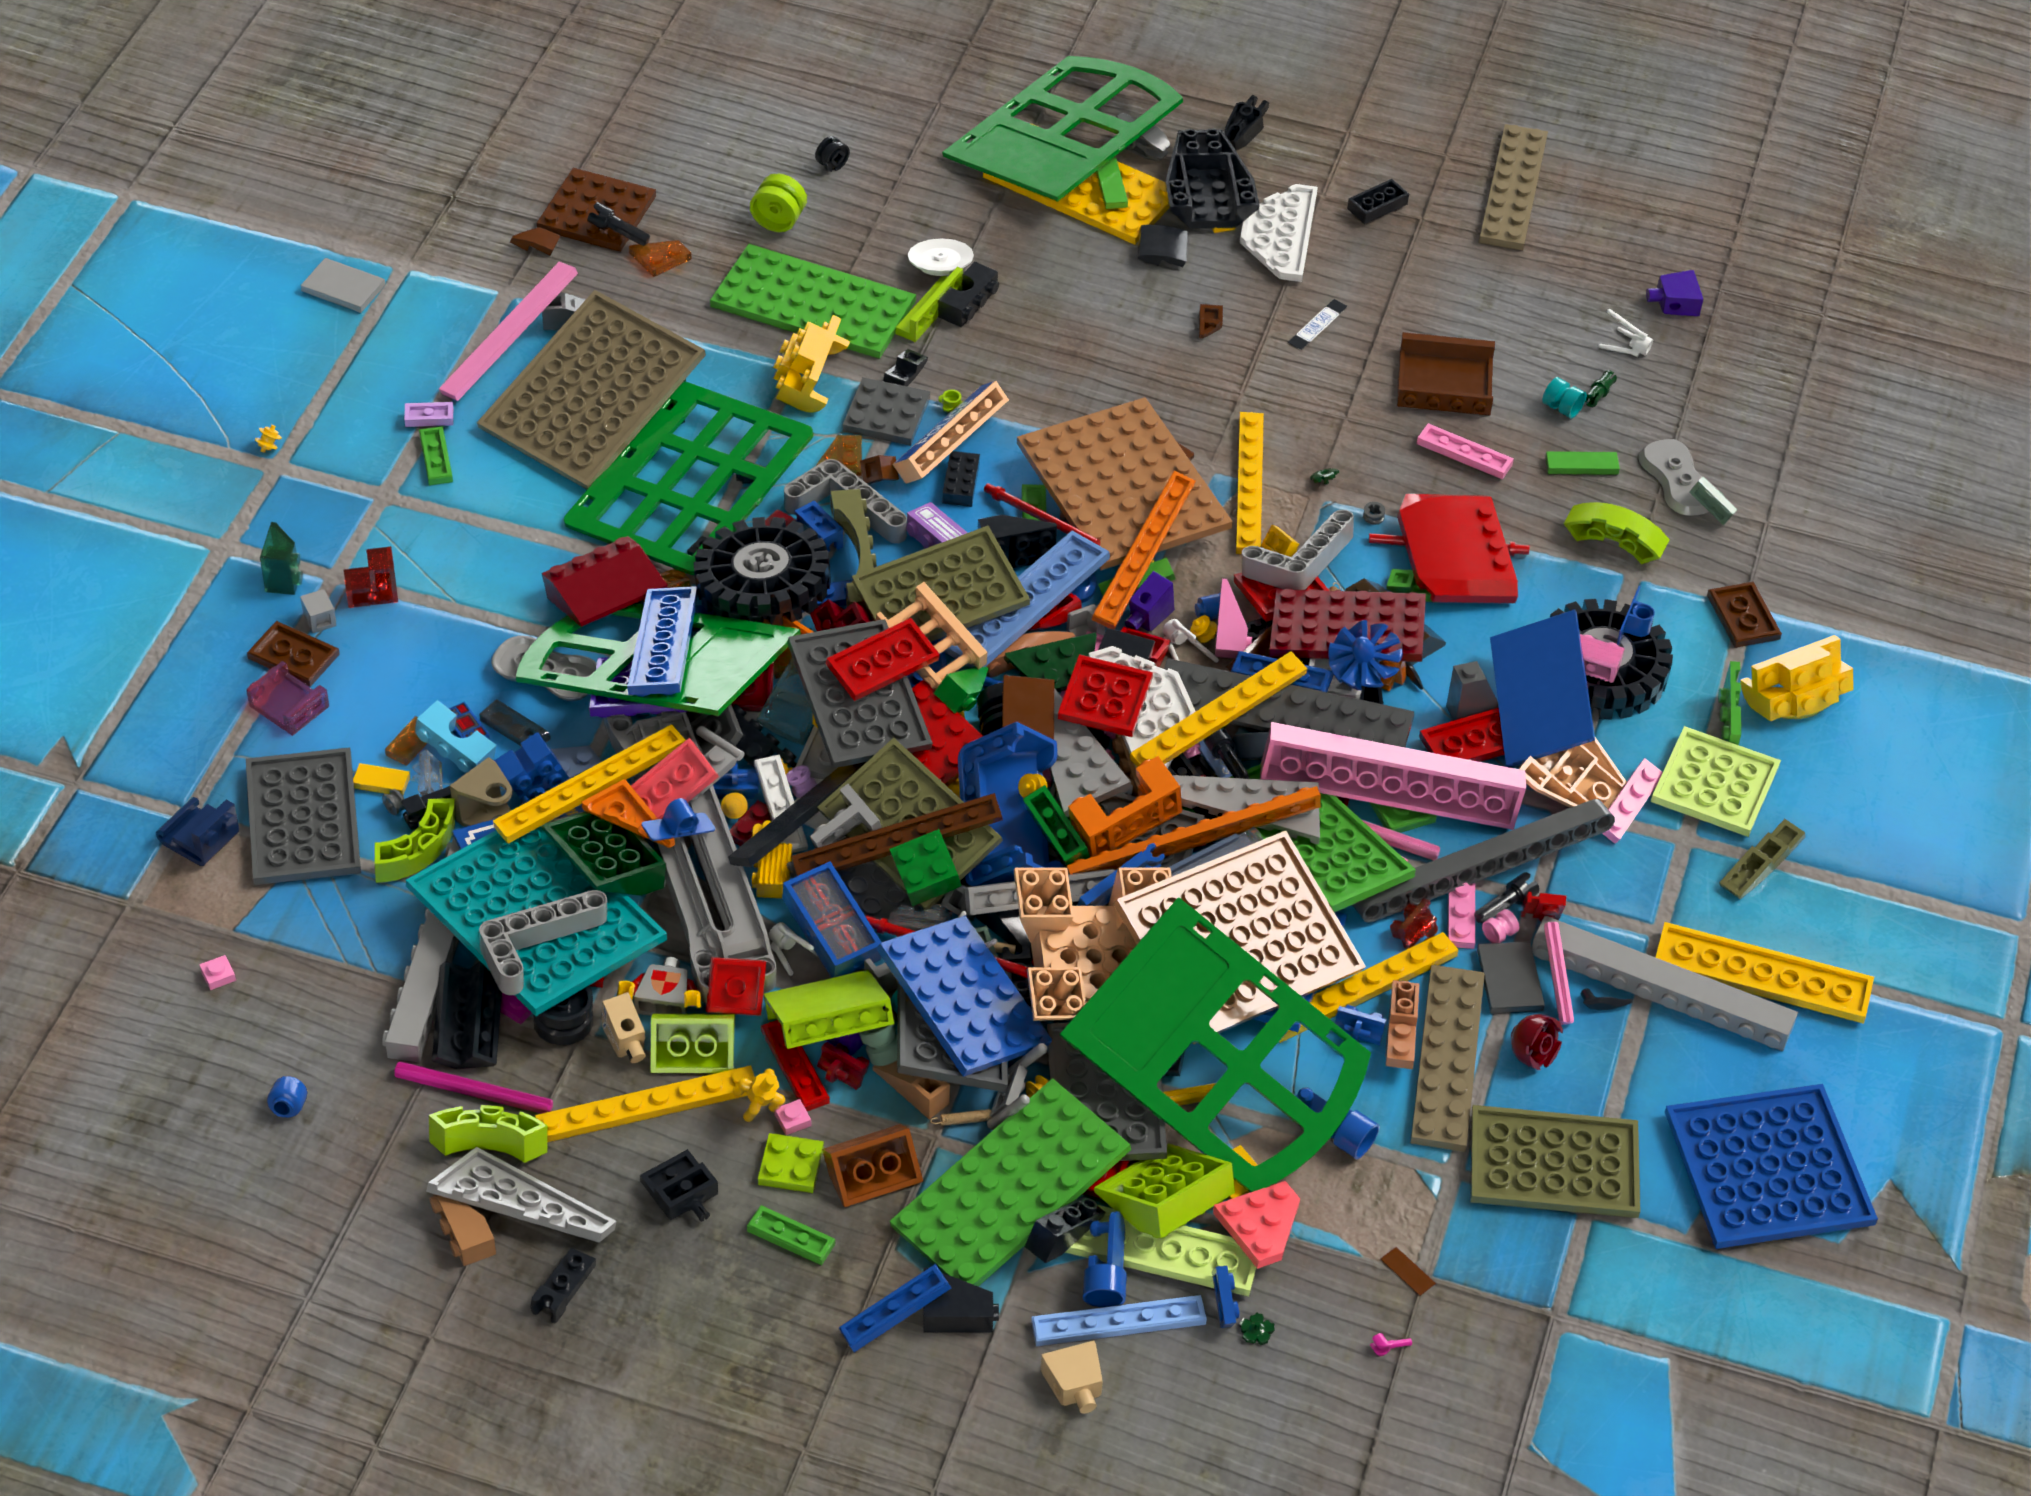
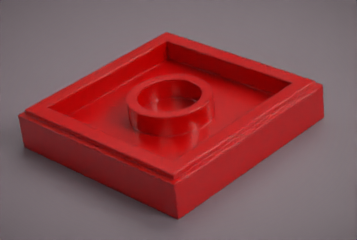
M711 957L706 1012L761 1016L766 961Z

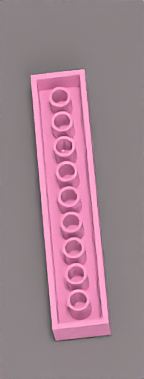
M1271 722L1260 770V779L1319 782V792L1323 794L1514 830L1526 791V773L1524 770Z

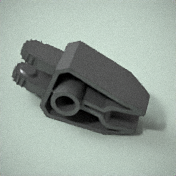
M1120 113L1116 117L1127 122L1136 120L1125 113ZM1154 125L1125 149L1147 160L1161 161L1168 154L1167 149L1171 144L1165 133Z

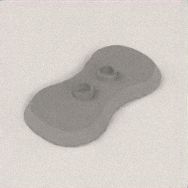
M1664 439L1652 442L1640 450L1638 456L1640 465L1660 482L1663 487L1665 501L1672 510L1688 516L1709 512L1690 494V490L1702 476L1695 470L1693 457L1682 442L1675 439Z
M515 636L504 641L493 655V669L505 679L516 681L518 665L536 638ZM552 651L545 661L542 670L588 677L596 670L597 662L586 656L568 655ZM545 687L555 696L566 701H578L588 695Z

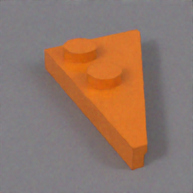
M626 779L581 802L584 811L647 839L650 838L641 826L642 822L658 819ZM674 838L654 841L668 848L675 845Z

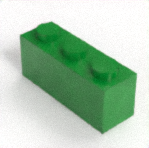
M1045 785L1023 798L1027 811L1066 868L1067 865L1072 864L1075 860L1090 857L1087 846Z

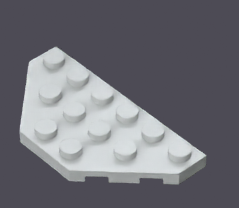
M1300 184L1292 185L1288 188V191L1282 194L1277 192L1264 198V202L1260 203L1259 210L1243 221L1240 244L1279 279L1302 282L1318 187Z
M1114 646L1089 653V657L1153 672V679L1133 737L1122 735L1129 754L1196 712L1177 671L1169 668L1165 670L1154 666V662L1137 655L1134 658L1122 653L1121 649ZM1172 760L1164 764L1167 767V769Z

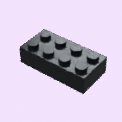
M1389 179L1350 197L1347 209L1365 225L1408 205L1409 193L1393 179Z
M957 451L950 453L942 504L972 507L980 465V454Z

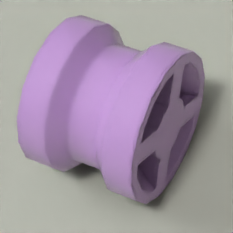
M797 766L786 774L795 797L801 798L817 785L815 779L810 777L811 772L807 766Z

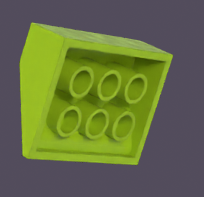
M1169 1143L1167 1144V1159L1139 1160L1094 1187L1095 1193L1115 1211H1119L1123 1218L1138 1231L1152 1235L1154 1238L1168 1236L1175 1229L1186 1225L1188 1221L1204 1214L1206 1210L1223 1202L1224 1199L1235 1193L1231 1162Z

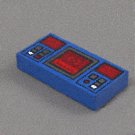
M465 701L449 708L457 715L453 732L458 738L469 737L477 730L490 740L489 733Z

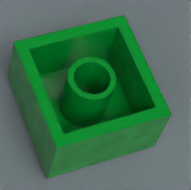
M939 829L890 849L912 906L962 887L959 875Z

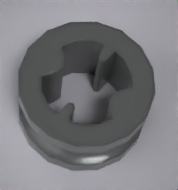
M1369 502L1365 505L1363 518L1367 523L1376 525L1384 521L1385 507L1381 503Z
M392 789L390 795L384 794L382 796L383 804L392 815H397L399 809L405 810L401 803L404 797L398 790Z

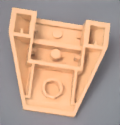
M1596 737L1595 741L1542 758L1533 759L1530 756L1518 768V770L1525 771L1526 784L1533 790L1569 808L1592 799H1599L1608 809L1627 782Z

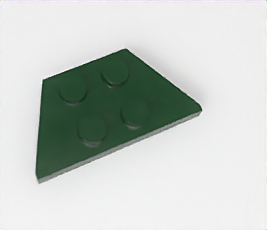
M1094 632L1007 652L1004 655V660L1007 664L1011 663L1020 671L1019 675L1021 677L1055 680L1054 688L1057 692L1066 691L1079 654L1089 657V653L1095 651L1097 635Z

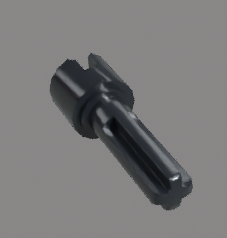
M599 202L594 204L593 207L599 215L593 212L589 213L587 222L602 230L610 228L641 246H646L649 242L650 235L616 217L613 209Z
M1225 728L1222 731L1219 729L1204 739V743L1211 754L1224 762L1234 778L1249 779L1248 772L1234 752L1235 743Z
M1523 872L1507 883L1505 892L1475 911L1476 921L1483 924V922L1489 918L1496 917V914L1513 904L1522 905L1528 892H1532V896H1536L1539 893L1538 883L1533 881L1528 885L1526 881L1529 880L1530 874Z

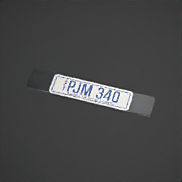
M1333 299L1288 343L1302 350L1348 306Z

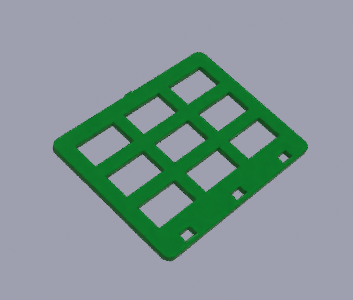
M682 382L616 460L592 483L564 516L565 526L608 544L615 542L618 538L629 536L641 546L650 560L689 575H695L694 562L696 552L691 556L672 549V546L697 516L718 524L709 535L710 537L716 538L715 531L724 526L733 532L732 523L740 520L745 521L752 511L760 505L766 494L814 436L813 429L804 423L695 384ZM671 402L676 404L671 410L666 409ZM697 404L718 411L693 441L673 434ZM733 417L754 424L729 455L708 447ZM769 430L790 437L765 468L745 461V458ZM662 446L682 453L657 484L636 477ZM630 450L635 452L630 458L625 457ZM697 460L718 467L693 498L672 491ZM733 473L754 480L730 511L708 504ZM625 489L645 497L620 528L599 521ZM588 499L593 501L588 507L583 506ZM661 503L682 510L656 542L635 535Z

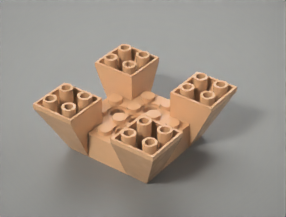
M1014 868L1020 920L1031 943L1034 967L1027 969L1033 1021L1072 1020L1136 946L1134 939L1113 903L1118 898L1172 877L1170 868H1118L1108 906H1072L1067 868Z

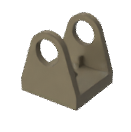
M490 757L450 785L451 797L455 798V820L464 827L497 819L511 811L506 802L512 797V787L497 763ZM500 787H503L506 790V793L503 796L501 795Z

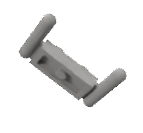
M699 726L696 730L697 735L714 745L704 756L720 776L699 793L702 795L733 768L737 760L740 761L744 757V752L704 726ZM699 794L696 795L692 799V801H695L698 798Z
M1038 1044L1007 1068V1088L1005 1092L998 1091L990 1113L992 1118L987 1122L991 1130H994L1006 1118L1015 1115L1030 1103V1098L1027 1095L1023 1094L1019 1097V1094L1026 1086L1024 1080L1028 1070L1025 1068L1047 1052L1045 1044Z

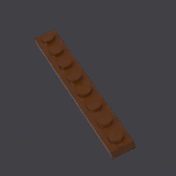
M993 793L792 856L797 876L830 861L838 872L890 856L891 848L938 829L944 839L1002 821L1003 818L996 795Z

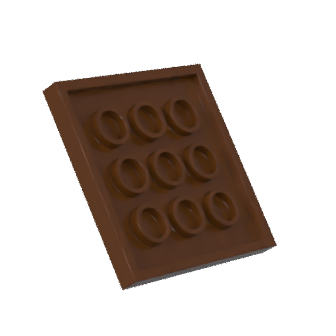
M573 167L537 221V228L540 227L563 237L621 252L629 239L610 228L602 230L587 222L589 213L593 212L599 215L593 207L596 202H599L613 209L616 217L637 227L654 201L656 189Z

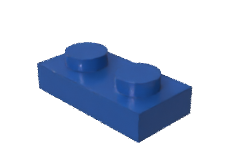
M1227 1265L1218 1266L1212 1270V1278L1220 1328L1232 1327L1236 1323V1319L1239 1318V1307L1237 1301H1233L1231 1290L1235 1289L1233 1273H1228Z

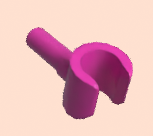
M1379 1333L1373 1336L1372 1340L1374 1343L1370 1344L1378 1356H1384L1396 1347L1411 1346L1412 1340L1409 1338L1387 1341L1384 1335Z

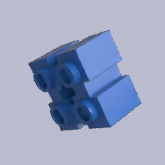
M538 732L521 742L522 747L517 751L513 752L511 749L494 760L521 801L524 796L529 801L534 799V792L537 788L542 787L546 790L550 787L552 789L570 779L557 757Z

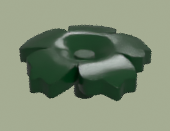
M1335 468L1323 469L1313 473L1310 479H1313L1314 483H1319L1323 480L1326 485L1329 484L1328 480L1336 478L1335 475L1339 473V470Z
M1256 1312L1255 1315L1250 1316V1320L1243 1318L1239 1325L1241 1332L1244 1333L1242 1338L1246 1342L1254 1344L1257 1339V1342L1263 1345L1268 1343L1271 1337L1270 1334L1275 1331V1324L1269 1320L1263 1322V1314Z

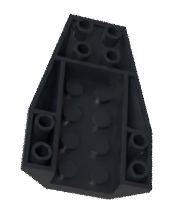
M1178 130L1165 180L1170 211L1191 229L1236 228L1259 210L1260 204L1254 178L1223 130Z

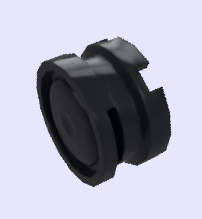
M829 136L817 147L815 159L828 171H838L846 164L850 155V149L837 137Z

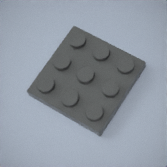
M862 377L844 420L843 431L911 446L930 400V391Z

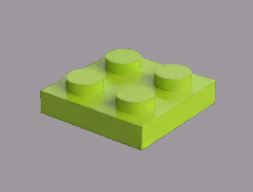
M769 1133L758 1176V1185L814 1193L823 1154L822 1149H824V1141Z

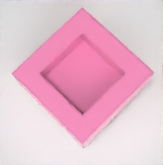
M226 955L199 964L201 973L210 990L236 981L235 974Z
M800 1099L782 1105L780 1109L775 1110V1116L785 1135L811 1126V1118Z

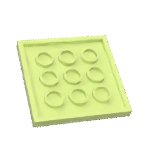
M1684 726L1653 792L1651 802L1749 837L1781 760Z

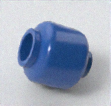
M291 1076L278 1078L268 1094V1107L279 1117H294L303 1108L307 1099V1088L297 1078Z

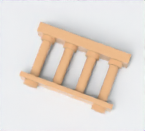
M925 582L916 587L915 602L889 620L881 612L876 614V621L885 619L890 628L907 620L920 610H926L931 619L919 627L924 635L935 628H942L947 634L946 638L934 645L939 654L952 645H957L961 649L963 655L937 673L929 665L916 671L935 691L947 674L956 672L966 664L973 663L978 670L987 664L988 652Z

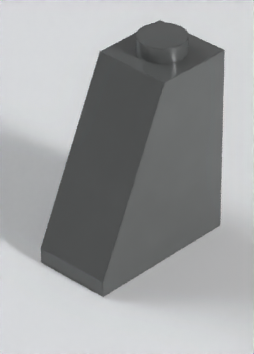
M1477 661L1453 666L1446 704L1453 721L1499 708L1498 701Z

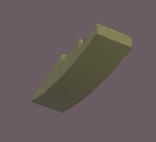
M1784 818L1772 833L1768 832L1756 847L1751 846L1719 882V885L1739 899H1742L1790 855L1805 838V832Z

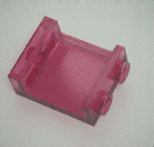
M283 661L277 666L272 667L268 673L247 688L249 706L292 736L329 707L327 689L319 685L313 690L288 672L287 664Z

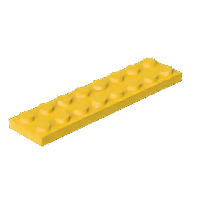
M1664 922L1655 957L1753 995L1863 1024L1874 981L1873 976L1667 922Z

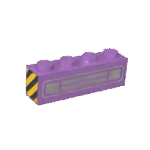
M931 502L907 512V532L911 537L918 540L924 548L967 533Z

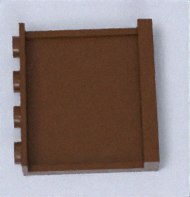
M1403 332L1399 358L1397 407L1490 416L1493 404L1492 376L1495 341Z

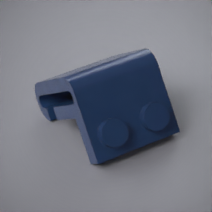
M192 797L156 831L157 839L162 845L199 866H204L239 833L235 804L227 799L217 809L209 804L200 809L197 807L199 805L198 798Z

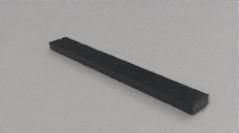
M866 762L842 766L834 770L728 856L730 865L752 867L820 811L818 806Z

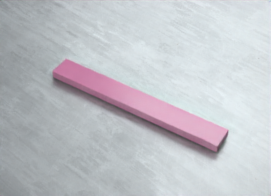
M558 262L439 388L441 394L459 401L578 274L576 268Z

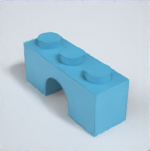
M437 700L417 718L415 733L418 738L433 746L441 756L450 759L464 773L469 772L488 757L493 760L496 744L477 730L466 738L454 736L451 732L455 729L457 715Z

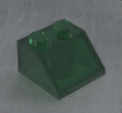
M271 522L260 555L265 592L295 595L297 586L301 585L303 580V571L299 570L300 553L296 552L295 542L276 522Z

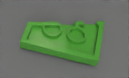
M1730 661L1724 687L1719 688L1718 702L1722 703L1720 722H1724L1721 737L1722 740L1739 745L1741 738V707L1738 704L1741 683L1736 681L1740 672V662Z

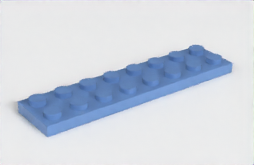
M1071 531L1018 576L1030 598V605L967 628L988 652L987 664L983 667L992 662L1110 559V552L1078 533ZM952 645L945 650L946 654L955 659L963 655L957 645ZM973 663L966 664L970 668L976 667Z

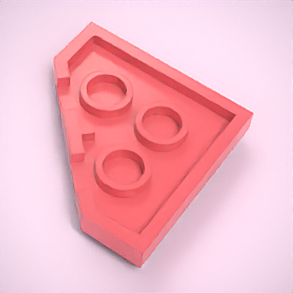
M1283 1181L1214 1205L1213 1214L1258 1269L1282 1260L1294 1218L1299 1208L1300 1198L1289 1184Z

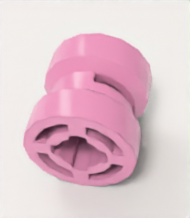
M1507 909L1496 914V918H1489L1482 924L1483 933L1491 943H1501L1505 940L1506 936L1514 935L1520 928L1515 915Z

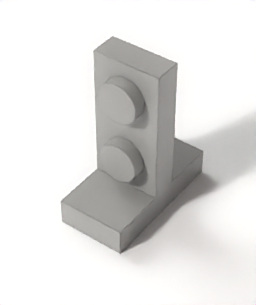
M849 784L840 789L842 798L849 807L839 810L831 821L818 826L810 837L815 848L837 842L862 822L869 831L882 828L880 820Z

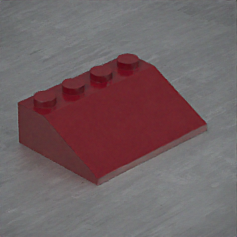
M629 536L618 538L611 544L597 547L590 553L576 556L567 563L553 566L550 570L541 573L547 599L581 627L644 600L647 589L668 588L667 583L641 546Z

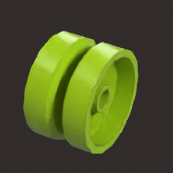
M780 173L770 174L764 178L750 201V212L759 225L767 230L786 232L792 229L806 206L807 195L804 188L792 177Z

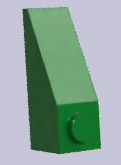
M986 666L978 670L975 667L947 674L934 694L954 713L969 711L977 703L976 698L982 690L989 668Z

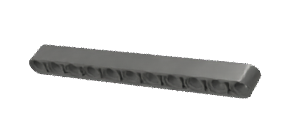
M1592 799L1415 867L1414 878L1359 901L1352 906L1365 922L1377 921L1452 892L1455 888L1464 886L1463 883L1470 885L1604 833L1614 825L1615 817L1599 799Z

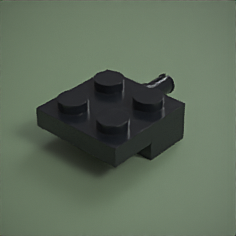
M688 1149L640 1175V1182L669 1220L691 1210L701 1222L704 1221V1218L705 1220L709 1218L710 1213L702 1204L718 1195V1181L703 1162L698 1163Z

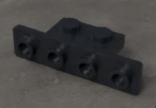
M735 704L732 707L743 733V736L736 745L738 749L744 752L743 759L755 768L754 760L770 757L776 752L793 768L796 767L797 763L794 761L797 758L796 755L786 747L781 750L778 747L780 741L772 734L768 733L765 736L761 732L764 727L753 718L748 721L745 718L747 712L739 705Z

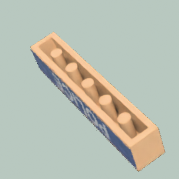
M997 381L977 388L893 464L906 484L926 476L1009 401Z

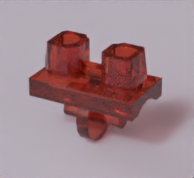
M1423 898L1418 905L1409 903L1403 913L1405 921L1395 920L1390 925L1392 936L1401 939L1405 949L1413 947L1420 938L1424 936L1433 937L1438 932V926L1435 923L1437 918L1430 911L1429 906L1431 902L1428 899Z

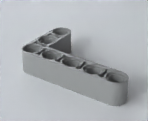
M827 459L784 487V508L791 514H795L796 509L814 500L818 503L831 495V491L860 489L861 498H866L867 513H864V515L869 517L870 527L891 543H901L907 537V516L837 460Z
M1348 510L1335 511L1292 557L1258 546L1245 547L1242 550L1243 576L1281 589L1305 590L1352 540L1354 528L1353 513Z
M592 890L483 922L479 928L480 950L501 992L506 995H516L523 990V964L516 950L604 924L607 920V897L601 891Z

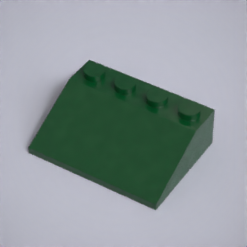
M586 811L542 825V830L595 890L642 896L664 888L666 862L641 835Z

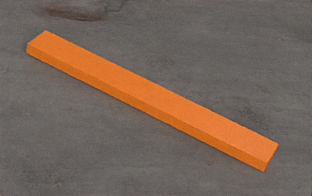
M1173 471L1091 620L1107 628L1115 629L1131 597L1137 590L1191 493L1196 480Z

